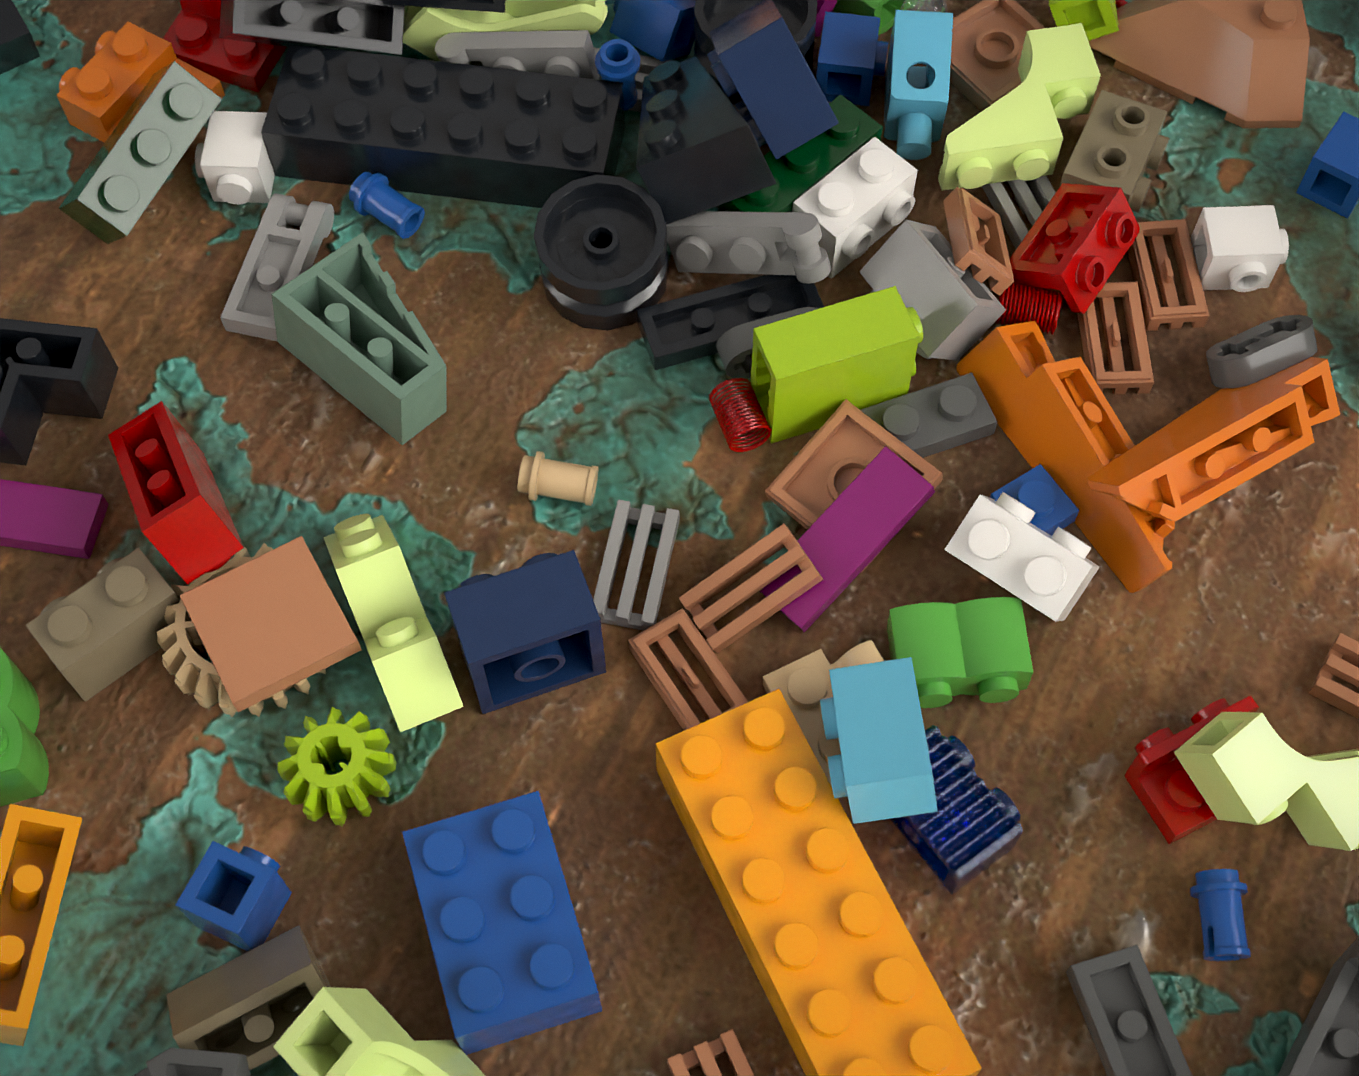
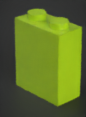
M896 286L754 328L751 386L771 428V435L769 437L771 444L820 429L845 399L861 410L908 394L911 376L916 374L915 357L918 343L923 341V328L918 313L911 306L906 308Z

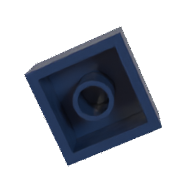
M762 0L709 32L715 47L714 50L707 53L712 64V70L728 98L739 92L743 100L735 105L741 116L748 123L759 148L768 144L774 157L778 159L839 123L772 0Z
M574 550L559 555L543 553L530 558L520 568L495 576L491 574L476 575L464 580L456 589L444 592L459 646L482 714L606 673L601 619Z

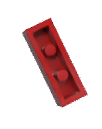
M162 401L108 434L142 533L187 585L205 573L218 570L229 561L231 556L244 549L204 453Z

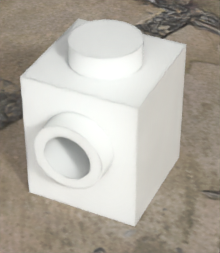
M213 111L211 114L205 142L199 143L196 147L195 167L198 177L205 178L213 201L237 205L247 202L269 203L275 174L261 135L267 115L266 112Z
M1274 205L1203 208L1190 238L1203 290L1233 289L1238 292H1249L1258 288H1268L1279 265L1286 262L1289 251L1288 235L1285 229H1279Z

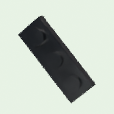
M762 275L637 309V323L655 370L717 354L716 344L723 333L735 326L798 308L816 307L820 309L824 305L814 283H802L797 279L796 275Z

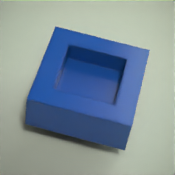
M1041 464L990 495V498L997 501L1001 493L1004 492L1035 511L1036 513L1030 523L1051 536L1057 527L1064 529L1072 524L1079 513L1076 505Z

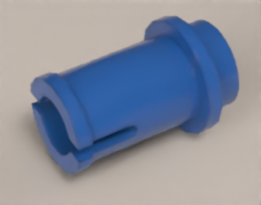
M622 39L609 40L603 44L596 54L595 67L602 80L623 82L624 111H627L634 107L638 98L635 75L640 69V56L638 51L629 42Z
M364 172L356 178L350 188L349 199L354 203L356 212L364 216L372 215L393 229L403 239L412 236L423 222L425 210L390 187L389 180L381 173L372 174Z
M1211 869L1197 872L1195 874L1196 885L1190 888V895L1193 898H1198L1204 944L1203 959L1207 961L1239 960V958H1250L1251 952L1247 943L1241 897L1248 893L1247 884L1239 881L1238 871L1234 869Z

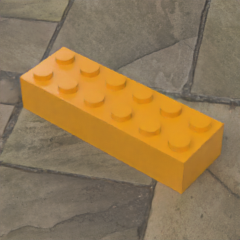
M780 689L655 743L657 773L805 1075L977 1076L982 1069L840 801L838 798L834 799L832 786Z

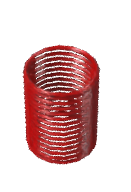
M1013 282L999 297V302L1007 311L1005 326L1008 325L1012 308L1009 325H1012L1016 309L1013 324H1017V320L1018 323H1021V321L1022 323L1026 322V318L1027 322L1030 320L1035 321L1036 317L1037 325L1039 323L1042 333L1044 334L1046 330V334L1050 332L1052 336L1059 318L1063 298L1060 291L1056 293V291L1044 290L1043 288L1039 289L1038 287L1031 288V286H1028L1027 288V285L1023 287L1022 284L1019 286L1018 283L1015 285ZM1006 311L1002 314L1001 325L1004 324ZM1001 316L996 320L995 324H999Z
M732 378L712 389L709 394V401L730 450L735 452L750 451L768 440L771 435V428L748 379ZM757 433L756 435H754V436H752V437H750V438L743 439V438L749 437V436H751V435ZM760 440L759 442H757V443H755V444H753V445L746 446V445L752 444V443H754V442Z

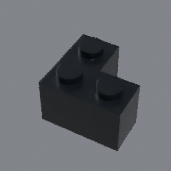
M0 318V463L27 465L43 413L103 419L118 372V366L97 328Z

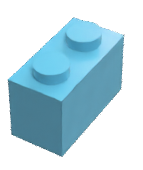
M912 657L830 669L833 697L820 699L826 740L839 738L841 754L828 756L834 799L848 797L853 824L938 812Z

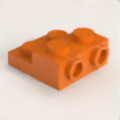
M128 21L117 33L106 31L100 36L95 46V55L82 69L72 67L63 74L59 83V92L56 96L70 125L105 143L153 74L173 61L178 63L221 99L225 96L220 80L177 59L170 42Z

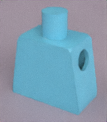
M895 10L885 74L883 136L888 140H897V154L904 159L920 160L928 157L931 154V142L940 140L949 99L953 13ZM915 64H925L926 67H923V66H913V65H915Z

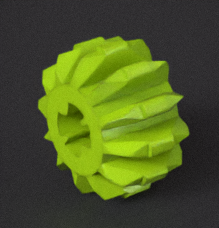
M332 706L327 716V724L320 726L315 719L305 716L303 725L307 735L304 738L285 736L284 746L292 756L277 762L279 775L283 780L289 781L283 791L291 805L303 804V813L307 819L314 822L319 820L328 811L333 823L343 827L347 819L348 809L356 807L358 813L363 817H370L372 809L367 800L368 796L389 797L391 788L387 780L382 776L390 774L396 769V760L393 754L385 751L390 743L386 732L380 728L370 730L371 723L367 715L360 711L345 723L342 712ZM341 759L347 760L348 765L343 762L339 763L342 769L341 772L332 775L327 773V768L335 771L333 762Z

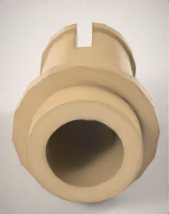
M537 451L535 457L523 456L519 470L517 490L518 492L528 493L529 500L536 501L538 495L592 506L597 487L599 467L545 459L544 452Z

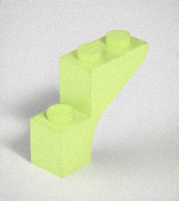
M506 0L505 13L405 6L403 43L432 60L439 61L435 45L442 36L448 33L588 30L589 35H593L604 23L608 7L605 5V0Z
M1082 23L1026 32L1018 66L1022 83L949 133L946 137L945 153L938 177L941 191L955 189L956 187L975 189L985 184L1018 179L1029 181L1053 174L1063 141V135L1057 118L1067 119L1089 113L1101 76Z
M360 514L338 523L334 527L335 533L323 538L400 732L464 707L437 636L426 617L399 544L384 516L380 515L371 519L370 514Z
M1221 712L1174 751V754L1218 820L1261 825L1277 818L1286 810L1308 845L1343 849L1346 851L1359 849V749L1303 756L1279 737L1262 712Z
M322 987L273 1046L298 1076H485L453 1040L414 1041L372 994L364 988Z

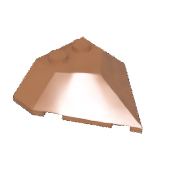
M1133 0L1117 9L1119 31L1089 41L1092 49L1115 59L1114 68L1190 104H1193L1196 98L1224 110L1227 112L1224 120L1241 128H1299L1302 122L1310 44L1302 0Z

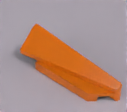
M1036 321L996 327L957 364L958 374L963 376L973 373L998 421L997 424L1032 469L1041 464L1076 505L1079 513L1074 521L1125 588L1131 593L1144 589L1172 569V561L1167 558L1163 551V540L1175 529V522L1157 518L1111 495L1092 490L1087 482V477L1134 447V443L1081 357L1055 362Z
M1310 357L1256 383L1243 387L1220 389L1087 477L1088 485L1092 490L1111 495L1157 518L1176 522L1315 443L1311 426L1334 419L1340 415L1328 359Z

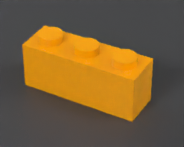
M15 804L9 805L0 837V1043L24 1046L82 817Z

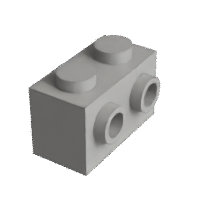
M906 219L860 270V274L873 288L870 293L896 286L906 308L911 306L916 310L923 328V341L918 343L917 353L927 359L938 358L958 361L1006 311L986 285L973 278L970 266L965 271L955 266L951 244L936 226Z

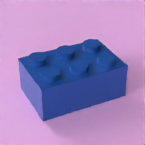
M539 791L402 832L454 1035L466 1055L602 1011L598 989Z

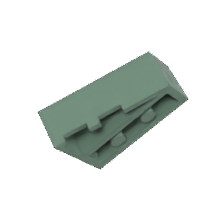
M363 232L271 294L277 342L401 445L405 444L447 412V366L413 311L408 312L396 293L395 282L388 271H382L371 253V244Z

